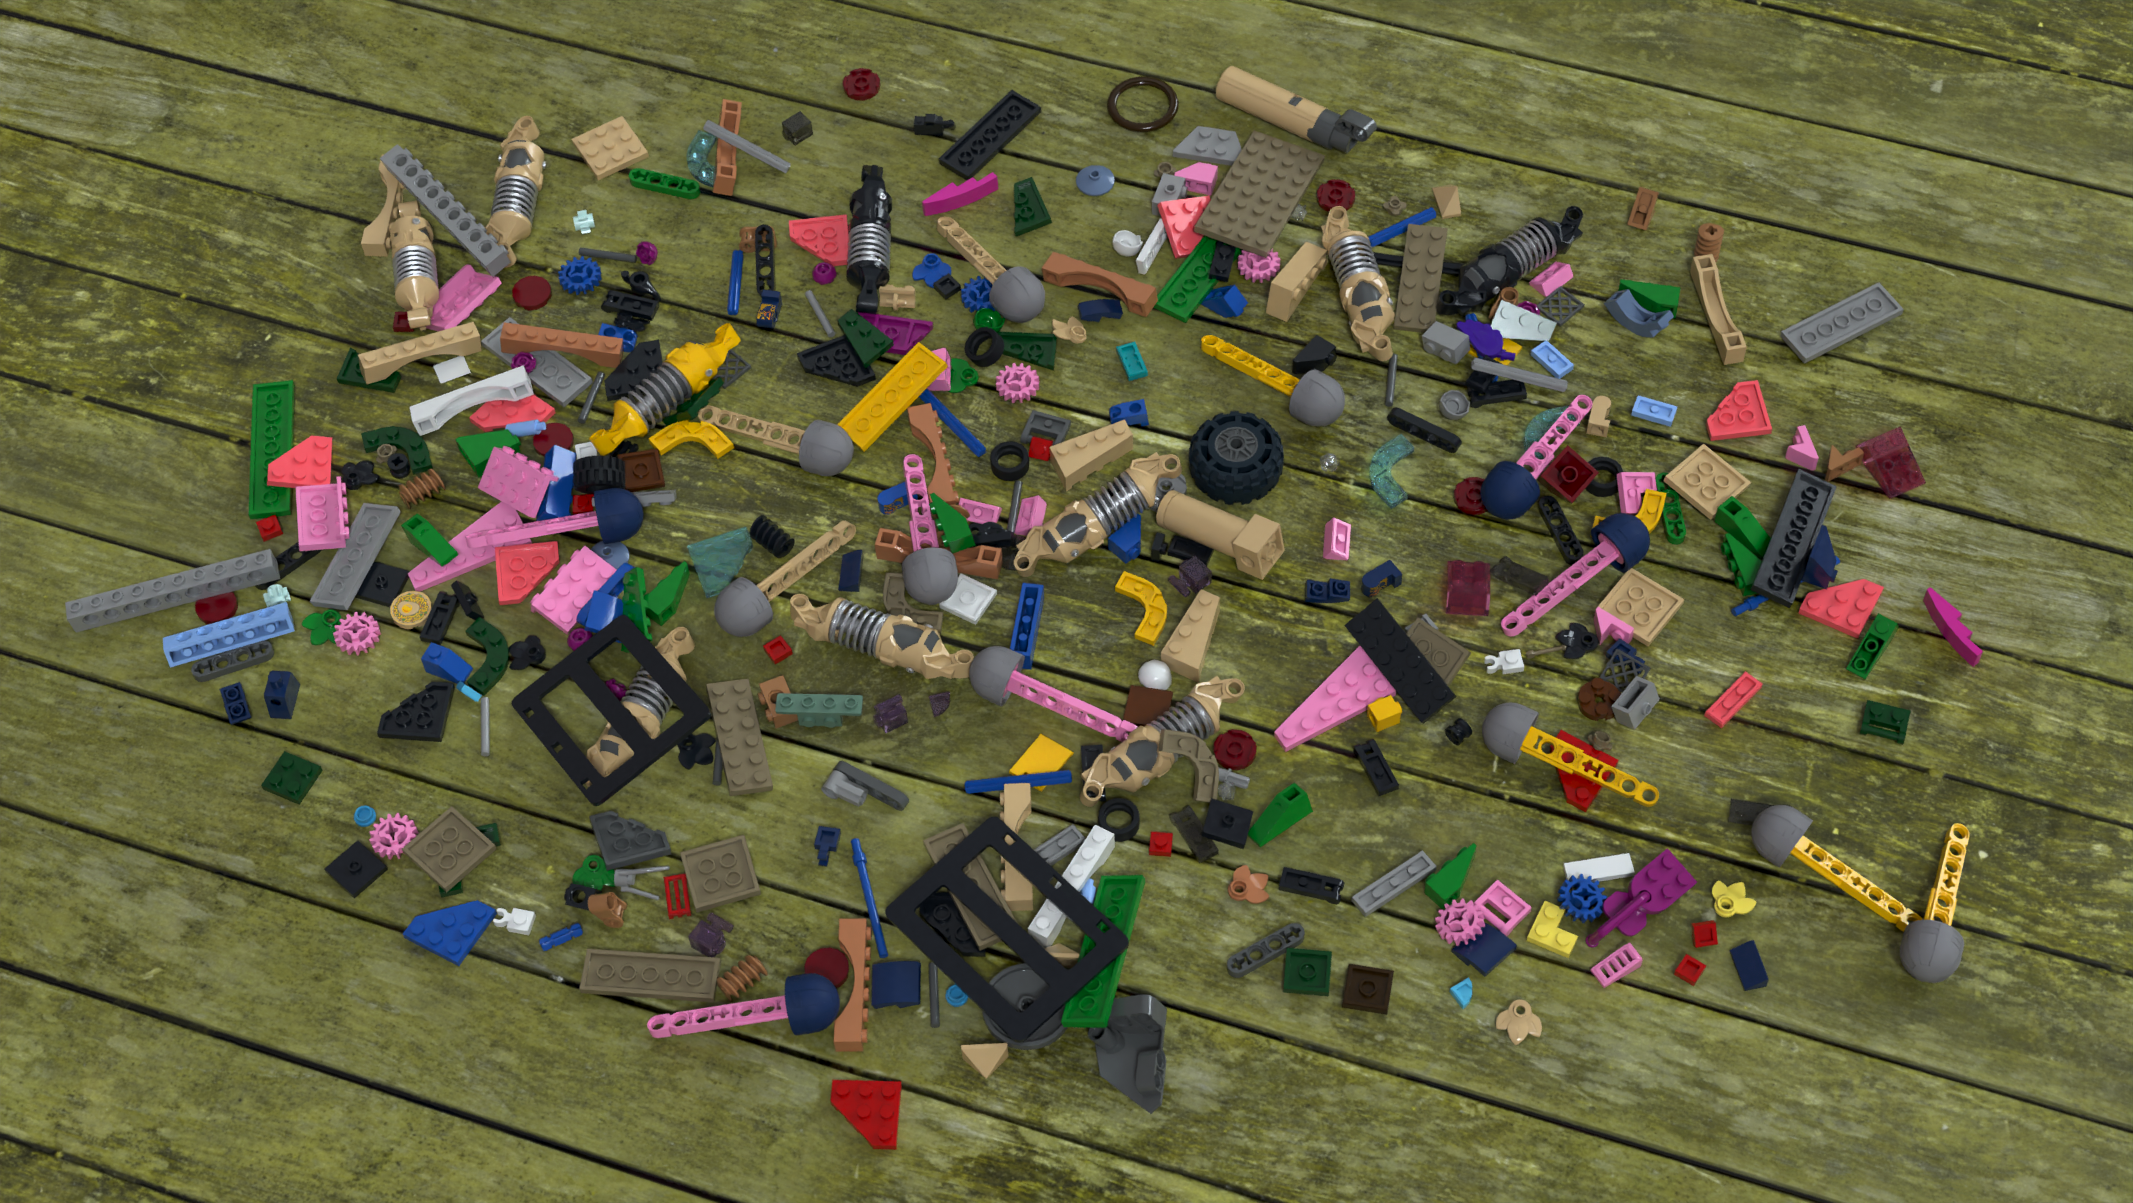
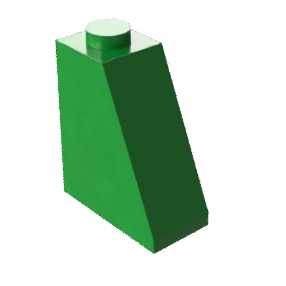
M508 429L462 436L455 439L460 453L478 478L483 476L494 447L503 448V446H507L515 450L514 454L520 453L519 446H521L518 437L516 435L512 436Z

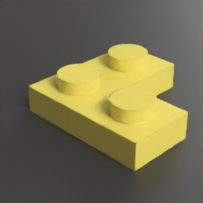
M1544 901L1527 936V941L1569 958L1578 936L1558 928L1566 909L1560 910L1559 906Z

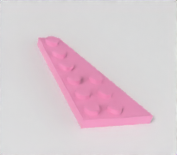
M501 501L448 542L458 553V556L452 559L451 562L441 567L428 557L411 570L408 576L415 591L421 592L496 561L495 547L532 544L531 539L527 538L477 548H468L466 535L523 524L516 509Z
M1359 646L1274 731V736L1284 751L1287 752L1366 711L1368 704L1373 703L1376 699L1380 697L1385 698L1390 695L1392 697L1395 696L1396 690L1363 648Z

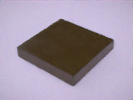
M1349 964L1342 1008L1387 1015L1394 971Z

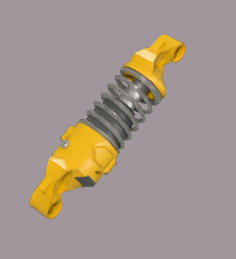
M730 323L720 326L715 331L716 336L713 342L700 343L690 340L680 348H674L666 355V360L662 363V367H657V373H650V380L643 379V386L636 385V392L628 391L629 399L621 397V399L614 403V417L611 429H600L589 438L601 456L611 453L625 438L633 436L642 438L649 433V428H655L656 422H662L663 416H669L670 410H676L677 404H683L684 398H690L695 393L697 394L708 387L709 381L717 375L718 368L724 363L728 350L737 346L741 341ZM633 396H635L639 401L636 402ZM652 411L659 415V419H655ZM645 417L652 421V425H648Z

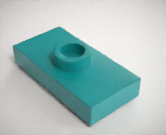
M1135 342L1116 347V352L1129 381L1148 376L1147 368Z

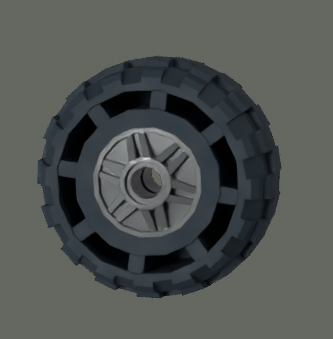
M1230 411V414L1224 415L1220 413L1214 415L1211 421L1206 420L1199 427V430L1191 439L1189 448L1191 477L1195 479L1196 486L1203 493H1207L1211 499L1217 502L1222 500L1228 505H1234V503L1245 505L1250 504L1253 499L1260 500L1269 491L1274 489L1280 475H1282L1284 453L1281 438L1269 422L1263 418L1258 419L1253 413L1247 412L1242 414L1239 411Z

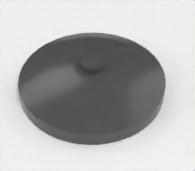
M1026 963L1004 969L989 982V985L1018 1012L1026 1010L1050 987ZM1064 1005L1026 1041L1017 1043L982 1011L983 1019L989 1032L999 1042L1007 1043L1009 1047L1020 1050H1034L1048 1046L1059 1039L1068 1028L1063 1027L1061 1023L1065 1009Z

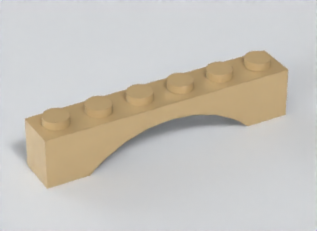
M380 160L379 172L382 182L387 187V199L379 216L364 228L361 246L365 256L388 257L389 250L392 249L390 228L396 219L400 217L398 203H403V189L406 188L387 170Z
M1713 254L1693 257L1690 274L1723 364L1743 362L1747 346L1742 332L1734 325L1727 311L1721 290L1718 268Z
M470 322L358 354L360 371L367 385L384 380L400 367L423 357L440 354L463 357L482 351L481 340L474 322Z
M1030 783L1004 784V792H1000V806L1004 805V811L1000 812V819L1017 835L1024 821L1032 813ZM1009 835L1003 839L1010 846L1015 842ZM1001 856V864L1005 863V870H1001V883H1005V889L1001 890V894L1010 911L1033 910L1032 884Z

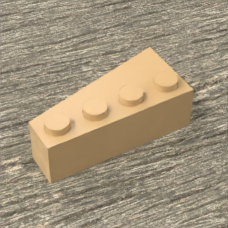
M1309 242L1304 243L1271 282L1266 314L1285 322L1289 320L1320 271L1325 269L1328 259H1326V249Z
M1125 420L1049 447L1050 462L1066 492L1075 483H1081L1086 480L1087 476L1094 471L1098 472L1103 469V466L1108 462H1114L1133 450V434Z
M1201 589L1161 651V661L1166 663L1171 671L1199 683L1201 671L1204 667L1206 654L1209 650L1211 637L1220 612V597Z

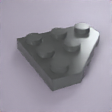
M613 811L589 816L607 871L671 854L670 845L663 831L658 829L656 831L646 828L645 824L633 819L626 820L618 816V813Z

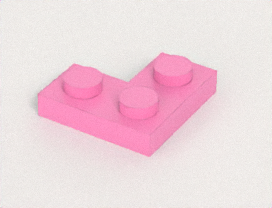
M1621 472L1617 474L1621 513L1637 515L1642 507L1641 494H1645L1646 489L1657 491L1655 472Z

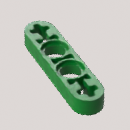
M641 168L633 169L629 173L630 183L636 188L686 199H696L701 193L699 183L695 180ZM655 179L660 180L658 184H652L651 182ZM670 184H678L676 188L669 187Z
M1663 472L1656 477L1657 491L1667 493L1666 497H1671L1674 502L1664 503L1661 515L1667 541L1678 545L1685 540L1686 527L1678 493L1668 484L1667 489L1664 490V483L1661 481L1669 473ZM1675 514L1678 519L1670 520L1667 518V515ZM1674 527H1676V532L1679 536L1673 533Z

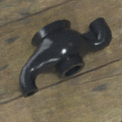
M628 271L621 272L623 281L630 284V288L634 293L640 296L650 294L654 300L661 301L659 293L654 289L646 272L637 271L629 276Z

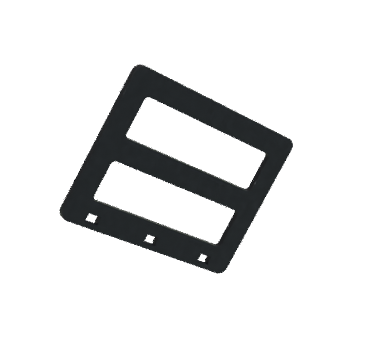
M626 615L618 616L514 697L511 703L513 708L593 806H599L708 721L712 714L706 704ZM617 640L621 641L684 713L681 719L655 739H652L588 665L594 657ZM568 678L573 679L634 752V755L607 777L600 775L541 703L543 697ZM532 710L534 714L528 718L526 713ZM561 745L563 749L557 753L554 748ZM590 781L592 785L586 789L583 784Z
M990 817L889 904L885 910L888 920L1017 1043L1026 1041L1129 946L1128 938L1121 930L998 817ZM1007 835L1015 841L1011 846L1003 840ZM992 847L1087 935L1096 944L1095 948L1071 969H1065L962 871L986 848ZM1053 878L1062 884L1058 889L1049 883ZM943 887L947 888L1050 986L1023 1012L1016 1011L915 913L938 890ZM1101 921L1110 929L1105 934L1097 927Z

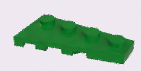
M635 567L624 573L623 615H626L651 642L653 641L652 634L648 633V628L651 626L650 618L646 617L645 612L648 609V601L644 600L643 596L646 593L644 571L641 568ZM622 644L621 651L629 653L628 649Z

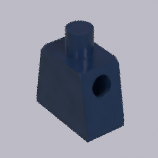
M272 670L268 675L264 699L270 718L292 719L300 688V683L292 672Z

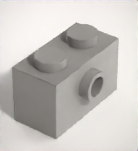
M1163 173L1152 200L1153 215L1161 216L1157 206L1160 202L1186 198L1188 187L1186 186L1185 178Z
M1437 321L1422 335L1423 348L1426 352L1454 364H1457L1470 350L1469 335Z
M1638 676L1633 679L1611 706L1617 723L1633 730L1637 728L1659 701L1655 684Z

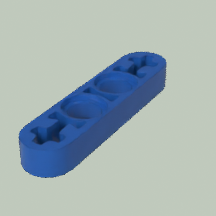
M623 563L598 591L618 597L624 590V573L635 567L629 563ZM591 599L579 611L576 621L584 627Z

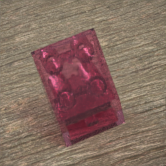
M1901 426L1855 446L1856 448L1860 447L1864 452L1863 465L1889 499L1926 483Z
M1462 560L1448 561L1446 614L1489 616L1490 563L1482 561L1464 562Z

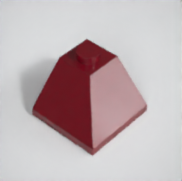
M1567 445L1539 476L1537 481L1554 495L1572 504L1599 472Z

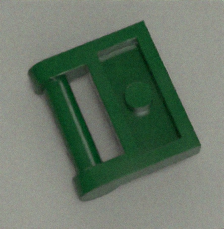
M1867 700L1859 734L1865 736L1870 734L1897 741V744L1903 745L1911 711ZM1869 724L1875 725V726H1879V727H1883V728H1887V729H1891V730H1895V731H1899V733H1898V732H1894V731H1890V730H1886V729H1882V728H1878V727H1874V726H1870Z

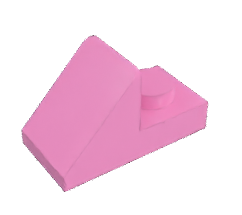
M1798 426L1793 436L1794 445L1788 446L1785 457L1787 460L1811 471L1816 470L1819 459L1806 426Z
M1600 607L1596 608L1594 625L1599 645L1604 642L1608 635H1611L1616 641L1620 638L1629 644L1633 637L1634 628Z

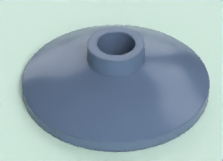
M1100 165L1085 167L1076 177L1078 189L1089 196L1104 195L1113 188L1115 183L1113 173L1108 168Z
M601 541L591 548L595 554L615 569H618L623 563L629 562V551L621 542L604 544Z

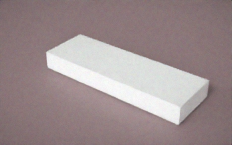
M1162 218L1159 219L1136 259L1139 274L1145 275L1168 236Z
M1629 853L1563 864L1566 880H1569L1572 875L1577 879L1580 874H1583L1584 879H1587L1590 875L1592 876V882L1597 880L1600 882L1632 877L1635 873Z

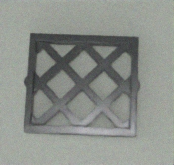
M1561 286L1537 305L1540 312L1547 319L1557 322L1556 324L1559 327L1585 306V304ZM1561 293L1565 294L1567 297H1561ZM1551 300H1558L1559 305H1551ZM1561 300H1568V305H1561ZM1571 300H1573L1578 305H1571ZM1542 308H1549V313ZM1552 308H1559V313H1552ZM1562 308H1569V313H1562ZM1553 316H1559L1560 321L1555 319Z
M730 349L724 361L726 362V367L718 368V370H725V375H718L717 373L712 379L717 377L725 378V382L722 385L725 389L750 370L751 365ZM729 354H732L736 359H729ZM729 362H736L735 366L728 367ZM738 362H742L745 366H738ZM728 370H735V374H728Z
M1616 649L1610 661L1607 662V666L1600 678L1604 681L1614 678V686L1623 693L1624 690L1619 687H1628L1631 683L1628 682L1627 674L1634 673L1636 677L1638 676V671L1645 670L1642 677L1645 679L1651 668L1623 651ZM1616 655H1619L1620 662L1613 664ZM1622 655L1631 660L1623 661ZM1635 662L1643 667L1636 669ZM1632 663L1633 670L1626 672L1624 664ZM1621 665L1623 673L1615 674L1614 667ZM1611 668L1613 675L1605 677L1607 670ZM1624 675L1626 683L1618 685L1616 677Z

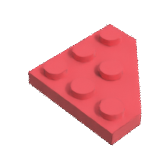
M1210 196L1163 201L1157 205L1175 259L1188 257L1204 237V235L1194 232V228L1211 201Z
M847 214L789 221L790 240L833 266L848 265Z
M1758 380L1738 382L1734 386L1733 391L1719 404L1714 414L1710 415L1706 421L1710 441L1771 434L1772 426Z
M531 395L518 401L495 400L486 402L469 418L471 423L484 432H491L493 429L506 428L507 424L539 420V422L546 423L556 412L555 408L536 395Z
M310 436L268 464L267 486L296 488L298 486L330 484L332 437Z
M557 541L495 547L499 605L521 603L559 564Z
M1861 579L1810 592L1806 595L1798 613L1858 639L1884 587L1866 579Z

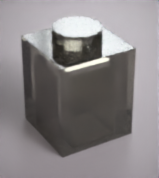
M801 111L782 122L783 137L795 146L813 135L812 123Z

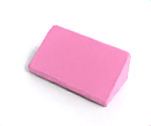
M1554 262L1529 282L1530 286L1543 296L1548 297L1558 287L1573 278L1570 264Z
M1039 495L1022 499L1015 528L1016 535L1027 536L1033 526H1042L1047 504Z
M960 498L959 506L965 508L970 514V517L967 518L968 521L979 524L998 522L1002 511L1001 507Z
M1334 517L1326 523L1323 558L1332 560L1349 559L1351 524Z

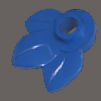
M930 253L924 257L922 264L914 268L912 277L914 281L924 279L927 286L934 288V282L948 273L951 275V267L943 263L938 255Z

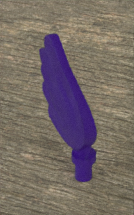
M1471 319L1466 320V322L1460 321L1456 324V328L1460 332L1469 335V342L1482 357L1487 355L1492 359L1500 358V361L1515 360L1516 353L1506 352V350L1502 349L1503 338L1499 330H1493L1489 324H1483L1479 321L1475 322Z

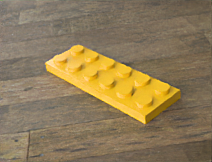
M918 342L837 425L848 433L853 444L865 452L948 365Z

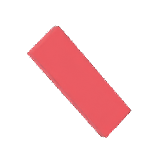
M1745 671L1705 712L1704 716L1722 729L1762 688L1763 684Z

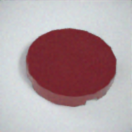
M855 69L850 71L847 77H844L843 89L845 94L851 99L868 100L879 92L880 79L870 69Z
M1340 179L1329 180L1324 185L1321 184L1317 190V203L1327 212H1330L1335 206H1342L1347 211L1355 202L1354 188L1352 189L1348 182Z
M527 276L520 279L514 285L512 297L518 307H523L529 311L537 310L544 307L549 298L551 299L552 290L548 281L543 277Z
M561 423L546 424L545 430H541L540 434L533 436V446L537 454L545 456L554 445L570 450L574 445V437L570 428Z
M1468 477L1456 485L1454 502L1461 511L1471 515L1488 512L1482 503L1480 493L1485 479Z
M233 592L200 599L195 603V611L199 619L208 625L232 618L238 609L237 599Z
M1228 730V732L1220 734L1214 742L1213 754L1216 761L1226 769H1245L1256 758V743L1249 733L1242 730Z
M830 947L820 948L807 958L804 971L805 974L813 973L824 976L837 989L847 981L849 962L845 954L838 949Z

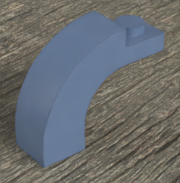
M1628 289L1615 292L1604 303L1611 315L1622 326L1642 337H1654L1658 332L1665 329L1669 325L1668 322L1674 317L1670 310L1654 313L1644 309L1637 303Z

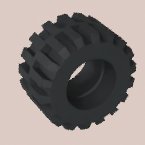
M598 455L580 458L573 462V488L585 494H594L595 491L611 488L625 489V462L612 456Z

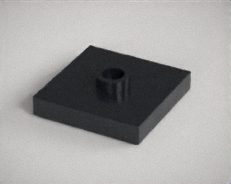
M374 561L355 598L390 607L393 600L401 594L408 581L409 571Z
M1211 798L1201 836L1244 849L1253 811Z
M357 840L324 870L353 898H356L388 869L384 863Z

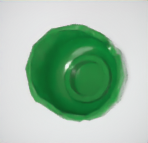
M989 308L978 310L973 319L976 330L982 327H989L995 332H1000L1005 322V318H1001L999 312Z

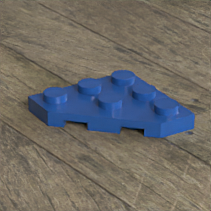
M478 900L415 916L404 931L403 936L405 939L460 966L497 915V912L494 908Z

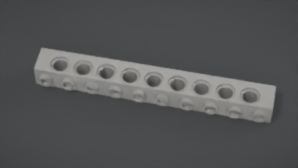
M397 144L384 154L380 160L387 170L492 277L511 263L507 257L509 252L502 244L498 246L496 238L491 233L487 235L485 227L480 222L476 224L475 221L477 220L470 212H464L466 210L459 201L455 202L454 196L448 190L445 192L443 190L445 189L438 180H433L434 177L428 169H422L423 165L417 158L412 159L413 155L407 148L402 149Z
M271 549L65 602L67 620L75 632H80L200 599L280 579L278 562Z

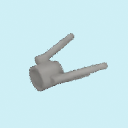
M658 866L633 870L616 869L614 884L616 887H621V892H630L659 900V896L631 888L630 885L635 884V874L669 870L670 867Z

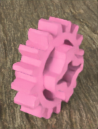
M1272 248L1268 257L1265 258L1242 250V255L1238 256L1240 275L1245 274L1246 280L1252 278L1253 283L1256 279L1260 283H1263V279L1270 281V276L1276 277V273L1280 271L1278 252L1273 253Z
M1013 363L1011 368L1006 365L1005 371L1000 370L999 376H996V390H999V396L1004 395L1005 401L1010 398L1012 403H1015L1016 400L1023 403L1024 398L1029 401L1030 395L1036 396V390H1039V376H1037L1036 370L1031 371L1030 365L1026 368L1023 363L1020 366H1016Z
M355 612L353 617L347 614L346 620H339L341 625H335L336 632H333L335 643L342 652L347 650L348 655L355 651L358 656L362 650L368 653L367 648L374 649L373 642H379L378 636L381 635L378 622L374 621L372 615L367 617L365 612L361 616Z
M397 813L392 818L388 814L386 820L379 818L381 823L373 824L375 830L370 831L371 838L369 840L374 852H379L380 857L383 858L387 854L389 860L392 859L393 855L400 859L401 853H403L402 848L417 836L418 830L415 827L414 821H409L407 815L401 818L400 814Z
M1463 898L1460 903H1457L1454 899L1452 900L1453 905L1444 904L1446 909L1438 911L1440 917H1435L1437 923L1435 926L1441 939H1446L1448 944L1455 941L1456 946H1459L1460 941H1464L1465 945H1467L1468 939L1471 938L1475 941V934H1482L1481 928L1485 927V917L1479 905L1474 906L1472 900L1466 904Z

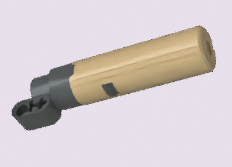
M1230 66L1224 70L1216 86L1217 99L1330 150L1336 148L1348 153L1358 141H1366L1377 129L1376 122L1362 113L1349 109L1343 115H1340L1235 66Z

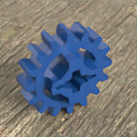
M581 256L580 260L573 257L572 262L567 260V265H561L562 271H558L560 285H562L563 290L568 289L569 294L573 291H576V295H579L581 291L587 294L588 289L594 291L593 286H599L598 281L602 280L600 266H598L596 261L592 262L590 257L587 260H584V256Z
M977 276V280L971 278L970 284L964 283V288L961 289L962 303H964L965 308H970L971 313L982 308H989L995 311L989 299L993 285L985 277L981 279L980 276Z
M1580 874L1577 879L1572 875L1569 880L1563 882L1558 890V893L1561 895H1559L1557 901L1563 902L1559 908L1560 910H1567L1566 917L1570 914L1573 915L1574 922L1577 918H1580L1582 923H1585L1587 918L1590 922H1593L1596 917L1599 918L1603 913L1602 906L1607 899V896L1602 895L1605 888H1598L1599 881L1597 880L1593 883L1591 881L1592 876L1590 875L1587 879H1584L1583 874ZM1576 887L1575 890H1572V892H1569V890H1570L1571 888ZM1595 905V908L1589 910V907Z

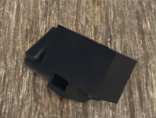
M936 114L915 116L914 119L915 135L943 136L944 129L954 130L956 128L953 120L943 121V117Z

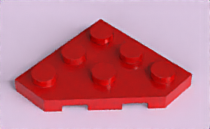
M1560 730L1556 738L1583 750L1584 754L1614 768L1618 765V759L1603 751L1594 749L1593 746L1563 730ZM1552 744L1550 745V753L1554 751ZM1567 752L1561 756L1565 763L1574 761V756L1571 753ZM1588 763L1587 765H1582L1585 767V772L1593 770L1596 772L1595 777L1598 778L1599 771L1602 769L1601 767H1598V770L1596 771L1591 768V763ZM1556 767L1559 781L1563 786L1566 802L1587 812L1603 786L1575 773L1570 774ZM1609 771L1604 772L1602 779L1607 782L1612 773Z
M832 1080L831 1105L846 1118V1121L867 1140V1143L873 1149L897 1150L902 1083L898 1081Z

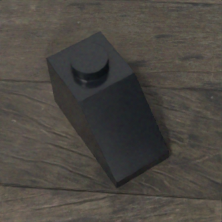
M1316 335L1293 359L1292 373L1304 374L1315 369L1320 372L1324 371L1336 361V346Z

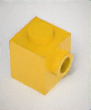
M1391 695L1385 698L1380 697L1373 703L1368 704L1367 717L1376 732L1400 723L1402 708L1399 702H1395Z

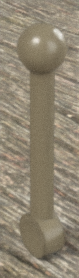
M1562 644L1561 646L1539 651L1530 650L1526 652V656L1528 659H1531L1540 654L1559 650L1565 651L1567 646Z

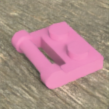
M1499 880L1494 882L1474 902V906L1479 905L1485 919L1506 936L1512 932L1532 909L1530 905ZM1489 903L1509 921L1504 923L1484 905Z

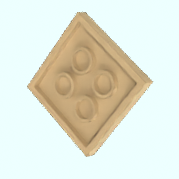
M623 116L572 139L574 147L598 181L649 157L648 151Z
M1705 444L1688 456L1667 474L1663 480L1710 520L1716 516L1717 508L1731 496L1736 499L1751 484L1748 479Z
M1631 568L1598 607L1633 627V638L1649 647L1683 605L1684 599Z

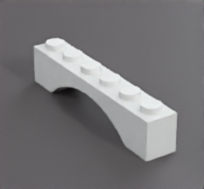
M523 365L410 406L412 422L418 434L422 436L440 429L453 416L474 405L495 400L518 401L534 395L531 380Z
M1095 825L1063 873L1062 877L1079 893L1093 873L1106 862L1115 848L1114 834ZM1057 882L1055 888L1058 889L1062 884ZM1046 899L1029 925L1028 934L1044 949L1050 947L1060 933L1066 916Z

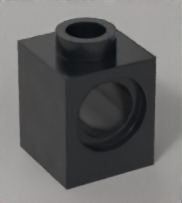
M571 883L570 887L565 891V905L589 911V897L601 894L602 891ZM584 892L585 900L579 903L578 895Z

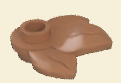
M1247 865L1237 868L1233 873V881L1228 886L1229 896L1233 900H1246L1252 904L1266 901L1269 895L1264 891V888L1268 882V875L1260 873L1250 874ZM1241 889L1243 892L1237 893L1235 891Z

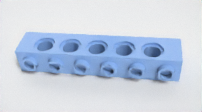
M287 602L164 637L163 650L171 668L294 632L293 618Z

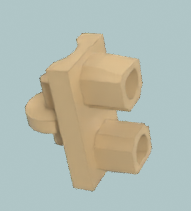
M886 284L885 287L880 286L881 307H893L894 311H898L899 307L915 308L916 299L913 286L905 285L903 288Z

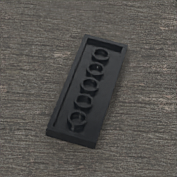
M1011 90L939 158V164L965 180H969L1041 113V107Z
M1378 598L1344 625L1421 723L1427 722L1457 697Z

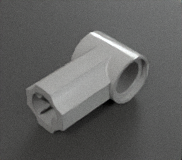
M837 770L831 772L821 787L822 792L832 799L841 798L857 807L863 805L868 794V789L849 781L846 775Z

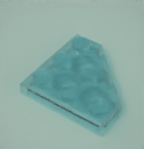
M746 527L687 546L706 599L719 595L730 584L734 575L736 576L742 567L747 553H750L753 543Z

